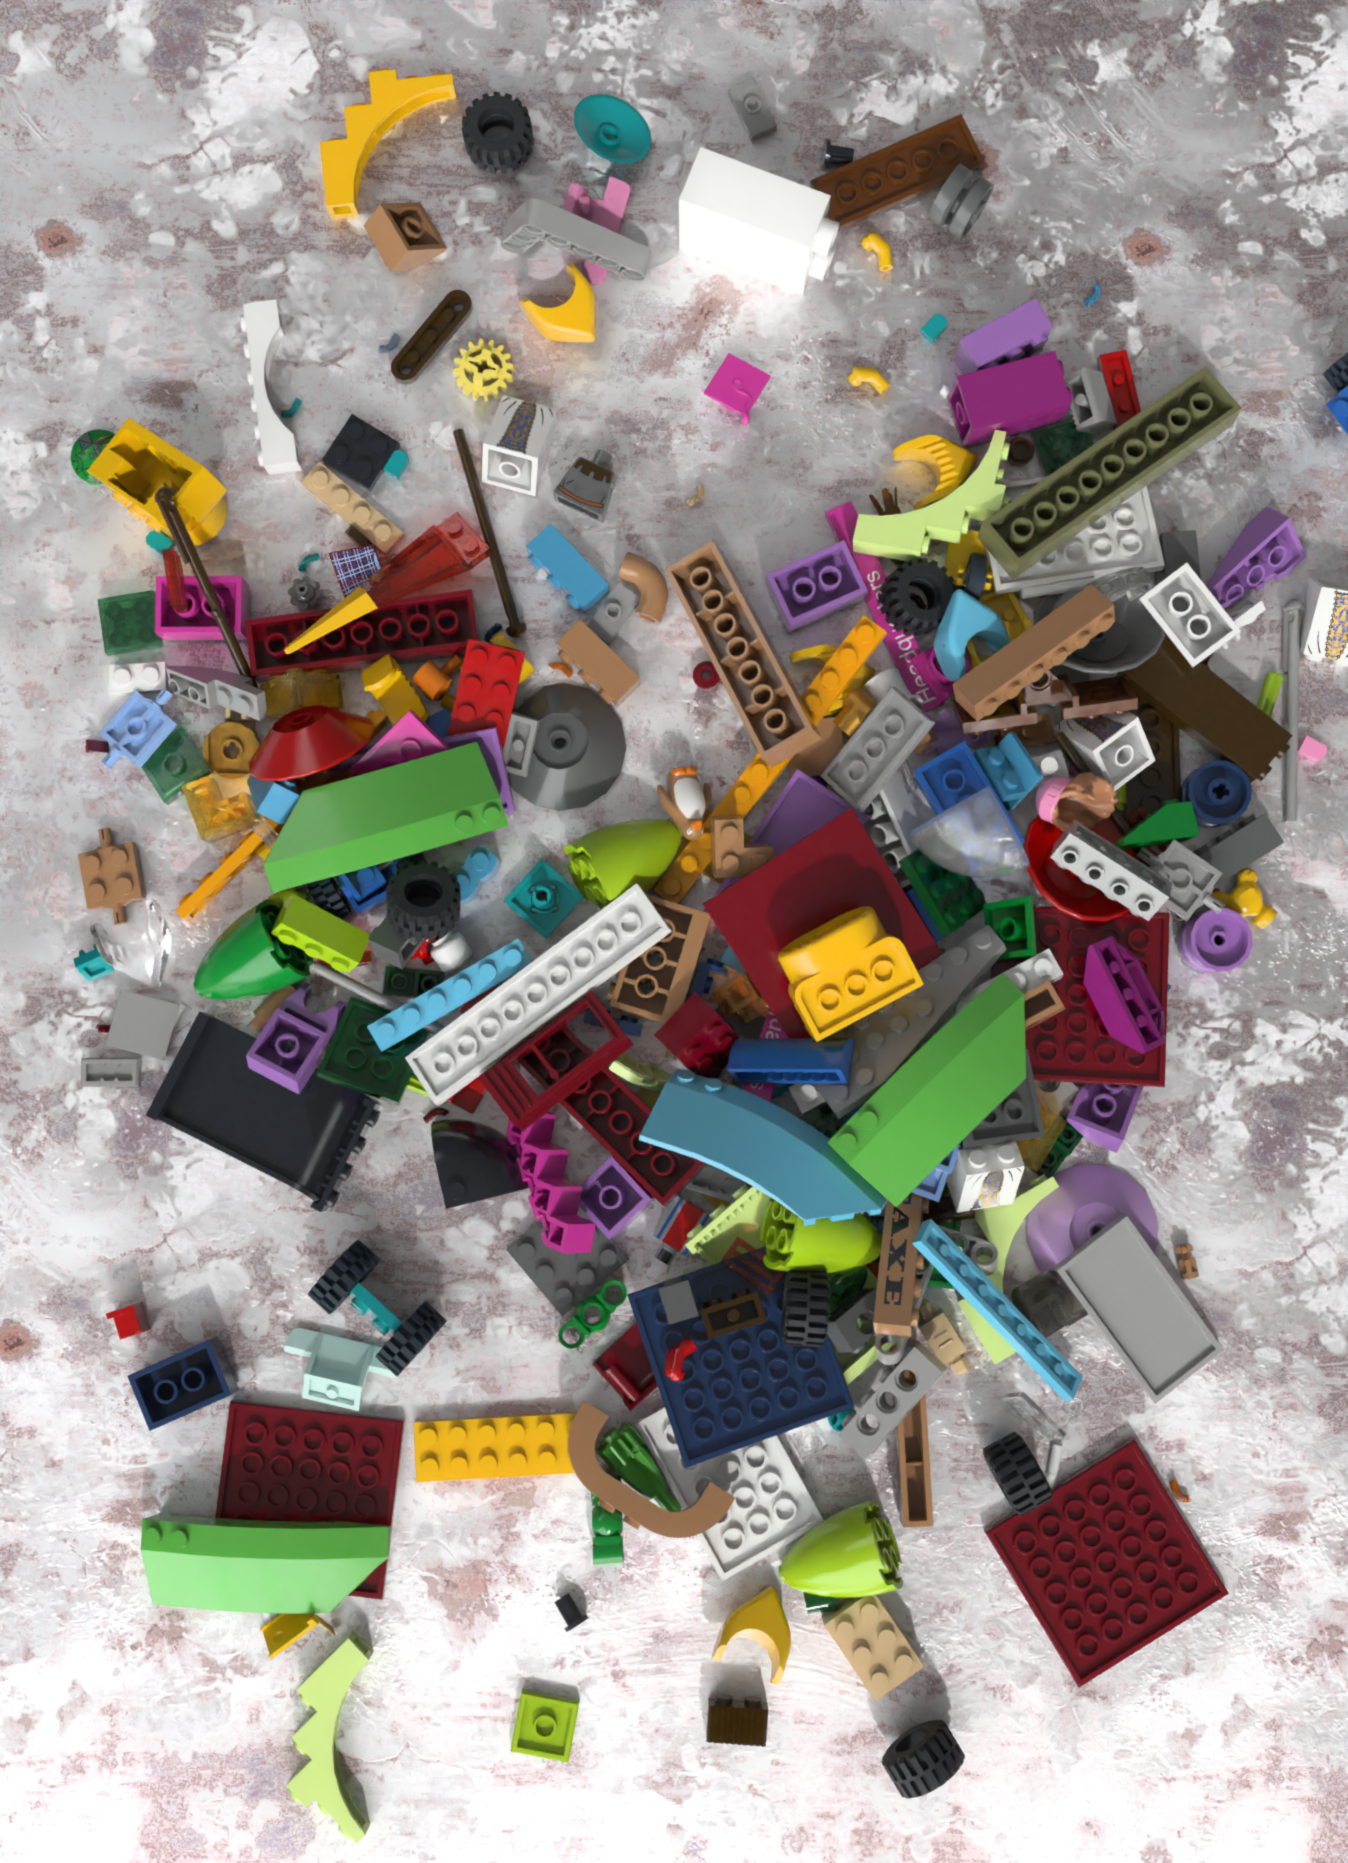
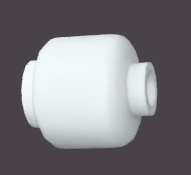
M447 931L444 937H438L437 940L431 943L433 948L430 954L444 973L455 971L458 974L471 966L469 960L472 958L474 951L461 933Z

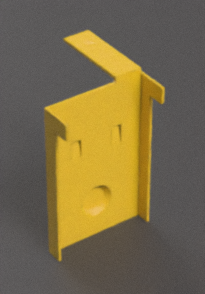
M280 1613L260 1628L270 1654L268 1657L270 1659L276 1657L317 1626L318 1623L333 1635H335L334 1629L314 1613Z

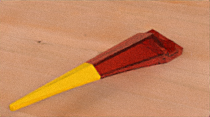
M456 512L438 526L432 525L285 647L284 651L286 654H290L377 608L420 589L469 571L492 555L491 549L466 520Z

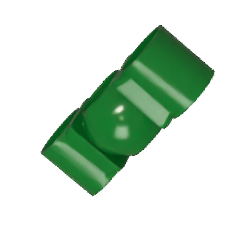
M617 1280L608 1281L603 1284L599 1291L581 1299L575 1306L574 1316L572 1315L569 1321L559 1329L558 1338L560 1343L566 1348L574 1349L579 1347L584 1339L591 1335L590 1333H597L606 1328L610 1322L611 1313L626 1299L627 1291L624 1284ZM610 1285H616L621 1290V1298L617 1302H610L605 1297V1291ZM592 1305L598 1307L601 1313L600 1319L595 1323H589L584 1318L585 1309ZM567 1327H575L580 1333L578 1341L574 1344H568L563 1339V1332Z
M612 1476L621 1482V1476ZM591 1493L592 1506H595L592 1509V1531L596 1536L592 1537L593 1566L623 1565V1536H620L623 1532L622 1512L615 1509L613 1514L598 1505L600 1498Z

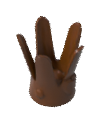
M897 487L894 489L895 505L892 494L889 493L888 489L884 488L882 490L885 512L878 500L872 494L869 495L879 516L902 514L897 502Z

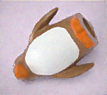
M677 767L666 775L667 793L662 785L657 786L658 797L664 811L672 818L682 835L686 839L697 840L703 836V819L712 799L711 788L709 784L704 783L702 791L696 776L695 767Z

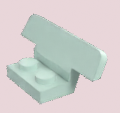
M304 1328L293 1329L285 1344V1352L310 1357L304 1376L302 1398L359 1411L368 1371L396 1378L375 1357L382 1348L380 1346Z

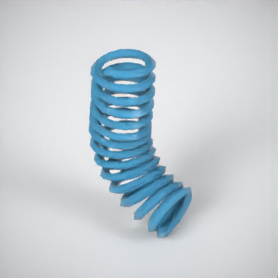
M1099 282L1092 286L1093 293L1083 300L1085 306L1091 305L1101 295Z

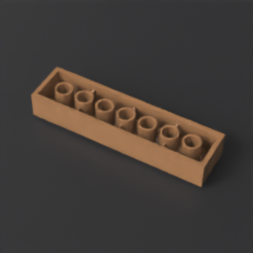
M711 540L664 569L762 760L773 768L821 740L822 737L729 561L714 540Z

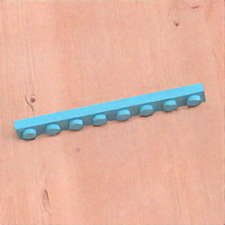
M932 1219L923 1221L912 1244L1064 1401L1073 1400L1082 1380L1081 1374Z

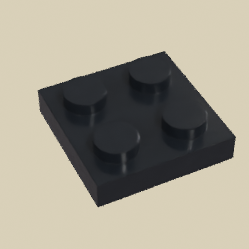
M351 414L322 461L325 465L371 492L383 474V468L394 451L400 448V443L354 414Z

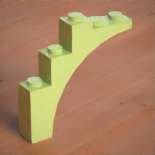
M995 430L989 449L978 468L960 487L945 498L925 508L904 514L884 516L859 514L853 536V552L903 561L916 558L918 561L922 554H928L930 539L960 544L961 535L968 532L970 519L985 521L1009 504L1010 497L1005 496L1006 485H1002L1005 469L1000 468L1001 461H1007L1010 443H1005L1006 431Z
M1045 1174L1034 1179L1029 1183L1032 1188L1024 1193H1021L1018 1189L1013 1204L975 1210L976 1221L989 1242L993 1243L998 1251L997 1269L987 1278L1002 1293L1005 1261L1013 1237L1024 1218L1037 1203L1059 1187L1053 1176L1046 1178ZM987 1255L977 1257L978 1261L983 1263L992 1260ZM961 1295L962 1298L957 1303L994 1364L996 1365L1016 1353L1011 1345Z
M352 1631L302 1681L297 1689L300 1693L301 1701L307 1707H313L315 1711L297 1728L292 1739L296 1749L302 1755H308L310 1758L292 1775L286 1786L293 1800L297 1803L302 1802L306 1808L316 1799L321 1812L328 1817L331 1816L339 1824L338 1827L341 1833L346 1838H352L358 1843L366 1835L370 1823L355 1805L345 1784L339 1762L337 1737L340 1713L347 1691L355 1676L369 1661L373 1651Z

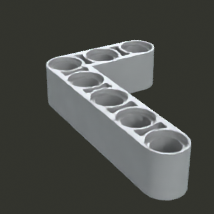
M536 198L528 199L507 217L500 244L503 249L509 252L521 254L541 240L634 281L645 280L652 254L651 249L643 244Z
M938 1225L957 1246L963 1249V1253L986 1276H990L997 1269L998 1251L993 1243ZM987 1255L992 1260L983 1263L978 1261L977 1257ZM925 1257V1268L917 1273V1279L922 1280L921 1298L915 1297L914 1308H920L934 1268ZM877 1333L875 1349L879 1361L885 1365H893L899 1362L909 1337ZM885 1343H893L897 1346L892 1352H886L881 1347Z

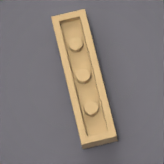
M320 461L301 481L306 489L346 523L360 531L385 556H388L404 538V533Z

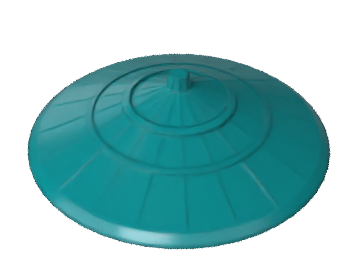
M595 94L585 97L576 106L574 112L576 131L586 146L600 157L612 162L628 164L643 159L649 152L651 147L649 127L642 115L627 102L614 96Z

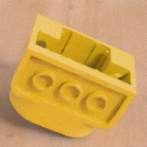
M131 418L125 421L87 470L89 474L104 483L113 492L111 496L125 507L126 505L129 506L126 509L129 513L140 521L141 519H146L145 523L158 533L162 531L171 539L173 537L157 502H155L156 491L164 486L171 487L176 491L177 494L172 497L194 546L204 544L214 538L226 521L228 508L224 495L227 489L204 466Z
M870 906L851 910L795 939L778 953V960L790 981L789 995L805 1024V1030L817 1042L924 985L903 943L885 932L875 910Z

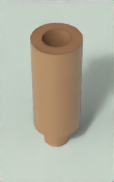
M292 984L272 992L253 1012L256 1017L249 1024L258 1031L264 1024L268 1023L275 1010L281 1006L285 998L298 989Z

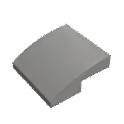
M514 711L511 714L503 755L507 772L527 777L540 721Z
M120 989L105 1045L165 1060L180 1004Z

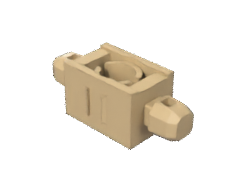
M924 1298L919 1308V1318L924 1320L918 1323V1328L937 1358L944 1365L951 1362L949 1366L955 1374L961 1376L969 1371V1364L965 1356H961L967 1349L943 1310L940 1309L933 1313L934 1307Z

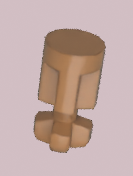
M1188 1243L1175 1247V1253L1182 1255V1258L1177 1260L1182 1279H1191L1199 1276L1195 1257H1189L1188 1252L1193 1251V1247Z

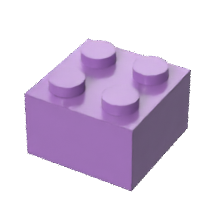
M610 1156L581 1185L582 1191L579 1207L596 1223V1226L608 1239L616 1238L655 1198L613 1156Z

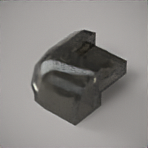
M1047 1270L1039 1273L1012 1290L1011 1298L1013 1305L1045 1338L1064 1326H1070L1088 1315L1057 1271Z

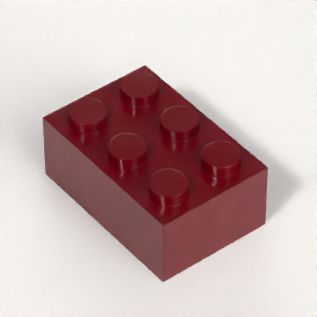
M696 993L654 1034L687 1070L706 1078L715 1079L720 1076L722 1070L728 1065L732 1045L739 1038L721 1016Z

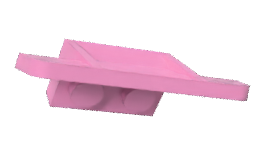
M609 176L602 201L590 199L580 184L570 183L563 209L618 233L629 197L630 187L626 182ZM585 260L582 270L584 277L589 283H603L607 269Z

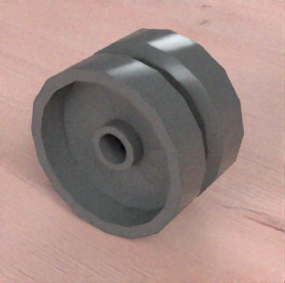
M961 163L953 170L944 183L927 217L929 221L939 227L944 226L950 220L948 232L959 240H962L977 222L994 189V184L983 177L978 178L971 185L973 171Z

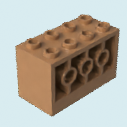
M647 895L672 930L670 932L672 934L658 941L618 971L617 983L611 982L606 999L610 1001L612 1009L665 1024L686 1002L711 917L706 912ZM659 954L660 959L663 960L662 964H657L656 967L651 966V961L648 958ZM646 981H650L651 986L655 989L653 992L649 991L647 995H644L639 986L645 984Z

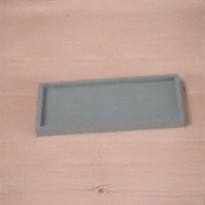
M1124 1213L1054 1266L1059 1276L1150 1400L1155 1404L1224 1350L1131 1220Z

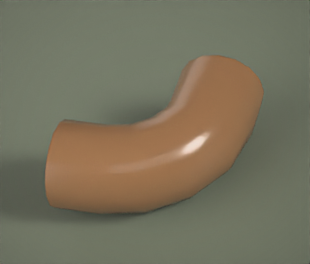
M627 552L619 571V578L635 584L640 590V601L634 614L647 622L661 624L669 596L666 579L656 565L642 556Z

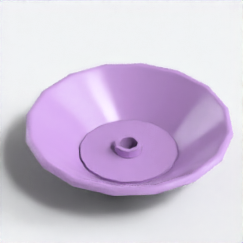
M1078 1164L1054 1174L1053 1177L1059 1187L1041 1199L1027 1215V1244L1036 1266L1055 1286L1071 1292L1054 1269V1266L1093 1237V1227L1099 1226L1102 1230L1124 1213L1153 1252H1155L1158 1245L1157 1216L1148 1194L1128 1174L1107 1165Z

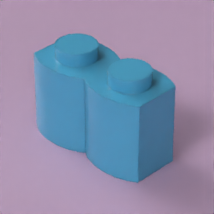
M483 845L473 849L467 856L464 866L453 872L456 876V882L460 885L461 903L463 905L475 899L481 890L482 883L492 879L499 870L501 861Z

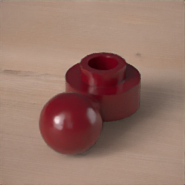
M703 661L694 668L693 680L700 690L713 691L720 684H723L711 661ZM703 672H712L709 678H702Z

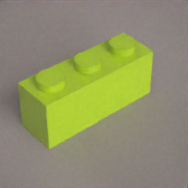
M294 894L283 904L271 931V934L277 936L281 942L294 945L304 950L308 956L319 958L331 964L335 970L346 973L351 972L360 964L369 941L368 939L371 936L367 932Z

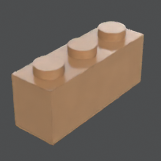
M581 619L556 642L557 649L559 650L557 653L558 657L568 666L572 663L579 670L577 675L587 685L593 683L599 689L597 694L608 705L612 702L619 707L641 684V677Z

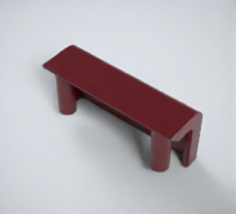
M637 1323L632 1325L592 1362L596 1370L621 1396L622 1401L630 1412L658 1387Z

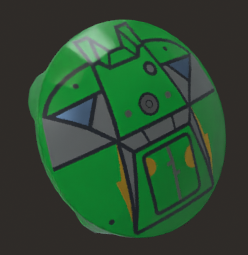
M102 429L88 431L81 435L72 447L70 458L73 470L82 480L90 485L104 484L89 474L87 470L115 434Z

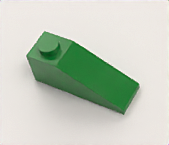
M1171 799L1161 803V808L1149 814L1116 840L1113 845L1121 850L1169 845L1173 840L1184 843L1200 835L1192 802L1179 803V799Z

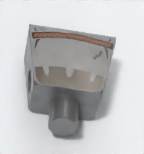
M598 449L592 461L578 457L553 492L555 501L603 523L616 481L615 473L607 469L612 456L606 451Z

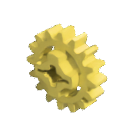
M479 339L478 346H474L471 341L468 342L469 350L466 351L461 348L459 352L462 358H454L455 366L458 368L453 369L454 377H457L455 381L458 388L463 387L462 390L465 396L472 392L474 401H477L479 396H483L485 402H488L489 395L492 394L496 399H499L498 391L502 390L507 393L508 387L506 382L513 383V376L510 373L515 371L514 365L510 363L512 361L510 353L504 354L505 349L503 345L495 348L494 340H490L488 345H484L483 340ZM494 358L499 360V362L502 365V369L499 367V365L494 364ZM465 372L473 377V384L467 379Z

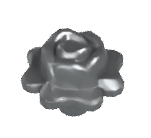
M304 576L302 581L295 579L293 586L288 589V594L291 596L290 603L299 606L304 611L307 610L308 606L315 608L317 601L323 595L319 590L320 583L312 581L308 576Z

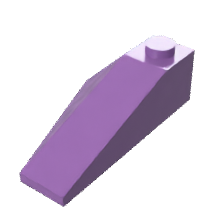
M1266 506L1244 527L1206 584L1208 590L1223 609L1241 600L1246 592L1252 589L1260 590L1264 587L1265 582L1273 578L1280 579L1286 576L1307 557L1290 518Z
M1086 1084L1077 1093L1067 1121L1089 1142L1117 1153L1125 1138L1143 1087Z

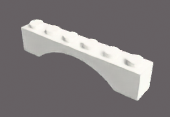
M276 299L243 304L244 314L240 315V322L243 332L247 333L248 340L243 342L245 356L247 359H250L251 368H247V377L250 386L253 385L254 395H250L253 412H257L258 422H254V432L256 439H260L261 449H257L259 465L264 466L269 475L302 471L299 443L294 434L277 417L270 395L272 362L280 344L285 338L282 310Z

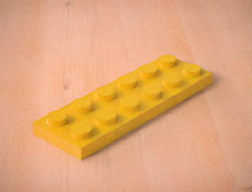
M576 1412L415 1421L416 1482L574 1473L568 1454V1433Z

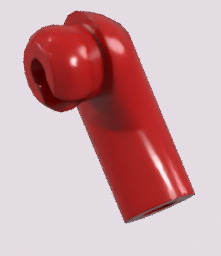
M687 1337L671 1348L666 1354L665 1374L674 1382L682 1380L685 1375L683 1370L684 1358L697 1350L690 1337Z

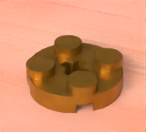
M238 721L224 722L213 728L206 736L203 743L204 759L208 766L210 765L219 776L227 779L241 778L250 773L248 762L260 746L261 741L254 728ZM231 742H234L236 747L240 749V752L236 753L235 758H232L231 753L225 750L226 747L231 745Z

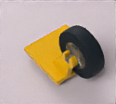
M968 530L967 534L961 535L960 544L948 542L944 567L948 570L946 572L947 576L952 575L955 580L952 582V585L963 586V591L979 601L982 590L994 591L992 584L993 573L989 569L985 546L977 538L979 532Z

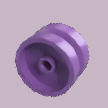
M1222 908L1221 912L1217 914L1212 909L1203 910L1195 913L1191 920L1181 924L1177 935V948L1182 960L1192 969L1202 973L1230 971L1239 967L1248 958L1252 948V932L1247 921L1235 911Z

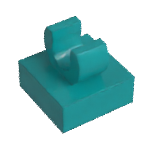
M97 943L93 944L94 950L85 953L82 949L79 951V956L73 959L75 968L87 982L115 971L113 962Z

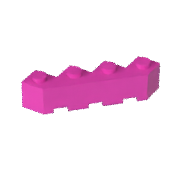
M547 1112L523 1132L509 1120L506 1136L509 1145L515 1146L519 1156L517 1161L522 1181H527L531 1194L528 1196L535 1218H540L544 1228V1232L541 1233L544 1244L563 1254L590 1253L596 1223L577 1215L582 1186L564 1179L569 1150L551 1143L556 1114Z

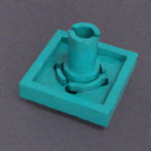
M541 858L503 901L547 940L585 897ZM552 885H556L558 887L557 892L553 893L551 889L556 890V887ZM553 905H557L559 907L558 912L553 913V911L557 910V907H553Z

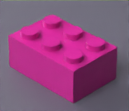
M156 576L155 633L163 640H224L216 621L210 614L212 610L195 576ZM208 576L236 639L247 640L245 620L249 618V584L242 576Z

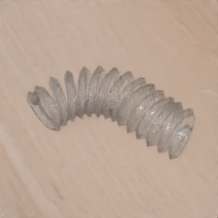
M574 1328L569 1329L567 1333L578 1341L580 1333L576 1329L574 1330ZM582 1343L576 1349L581 1354L583 1353L582 1350H584V1348L582 1347H585V1345H583L585 1343Z

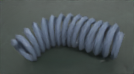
M394 333L387 345L379 346V352H382V348L383 353L384 349L385 353L395 349L400 336Z

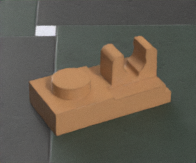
M1049 713L1038 715V723L1015 726L1006 731L998 730L999 734L994 736L996 746L1009 732H1015L1025 748L1055 742L1053 739L1055 734Z

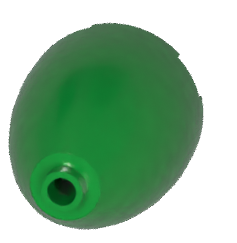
M270 899L262 901L241 915L216 939L200 962L194 976L195 981L193 985L200 996L216 1000L252 998L283 989L311 975L309 966L314 964L313 957L308 956L304 950L294 945L281 942L277 936L271 934L282 905Z

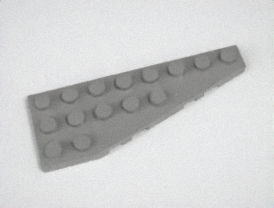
M989 925L919 969L917 972L924 985L825 1037L852 1038L855 1041L849 1083L814 1084L838 1120L868 1101L912 1057V1054L922 1043L928 1042L955 1010L954 1005L962 996L965 998L970 993L973 983L981 974L985 975L1006 951L1004 943Z

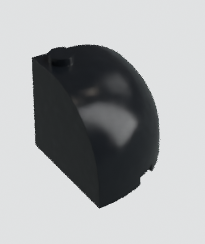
M444 1119L432 1122L433 1152L446 1209L529 1188L527 1181H522L517 1161L519 1156L515 1146L509 1145L507 1136L490 1126L471 1120Z

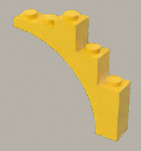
M381 68L374 72H368L372 104L355 103L352 106L344 107L347 139L330 138L327 141L320 142L326 207L331 218L358 215V193L362 174L371 153L387 132L414 111L435 102L456 98L452 74L435 73L432 76H408L404 79H398L396 69Z

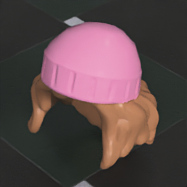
M1081 773L1073 779L1067 777L1047 779L1037 790L1035 806L1041 819L1054 824L1060 831L1064 832L1074 819L1087 828L1093 829L1096 823H1100L1103 819L1110 817L1115 811L1114 804L1118 802V798L1114 797L1117 795V792L1114 790L1112 782L1092 773Z

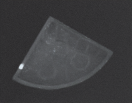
M990 786L907 833L914 845L929 860L959 875L976 878H994L1009 875L1030 866L1026 852Z

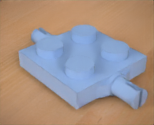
M163 688L154 700L143 697L135 690L99 732L112 748L101 762L109 769H112L113 765L122 756L141 768L177 726L166 715L165 710L162 709L174 695Z

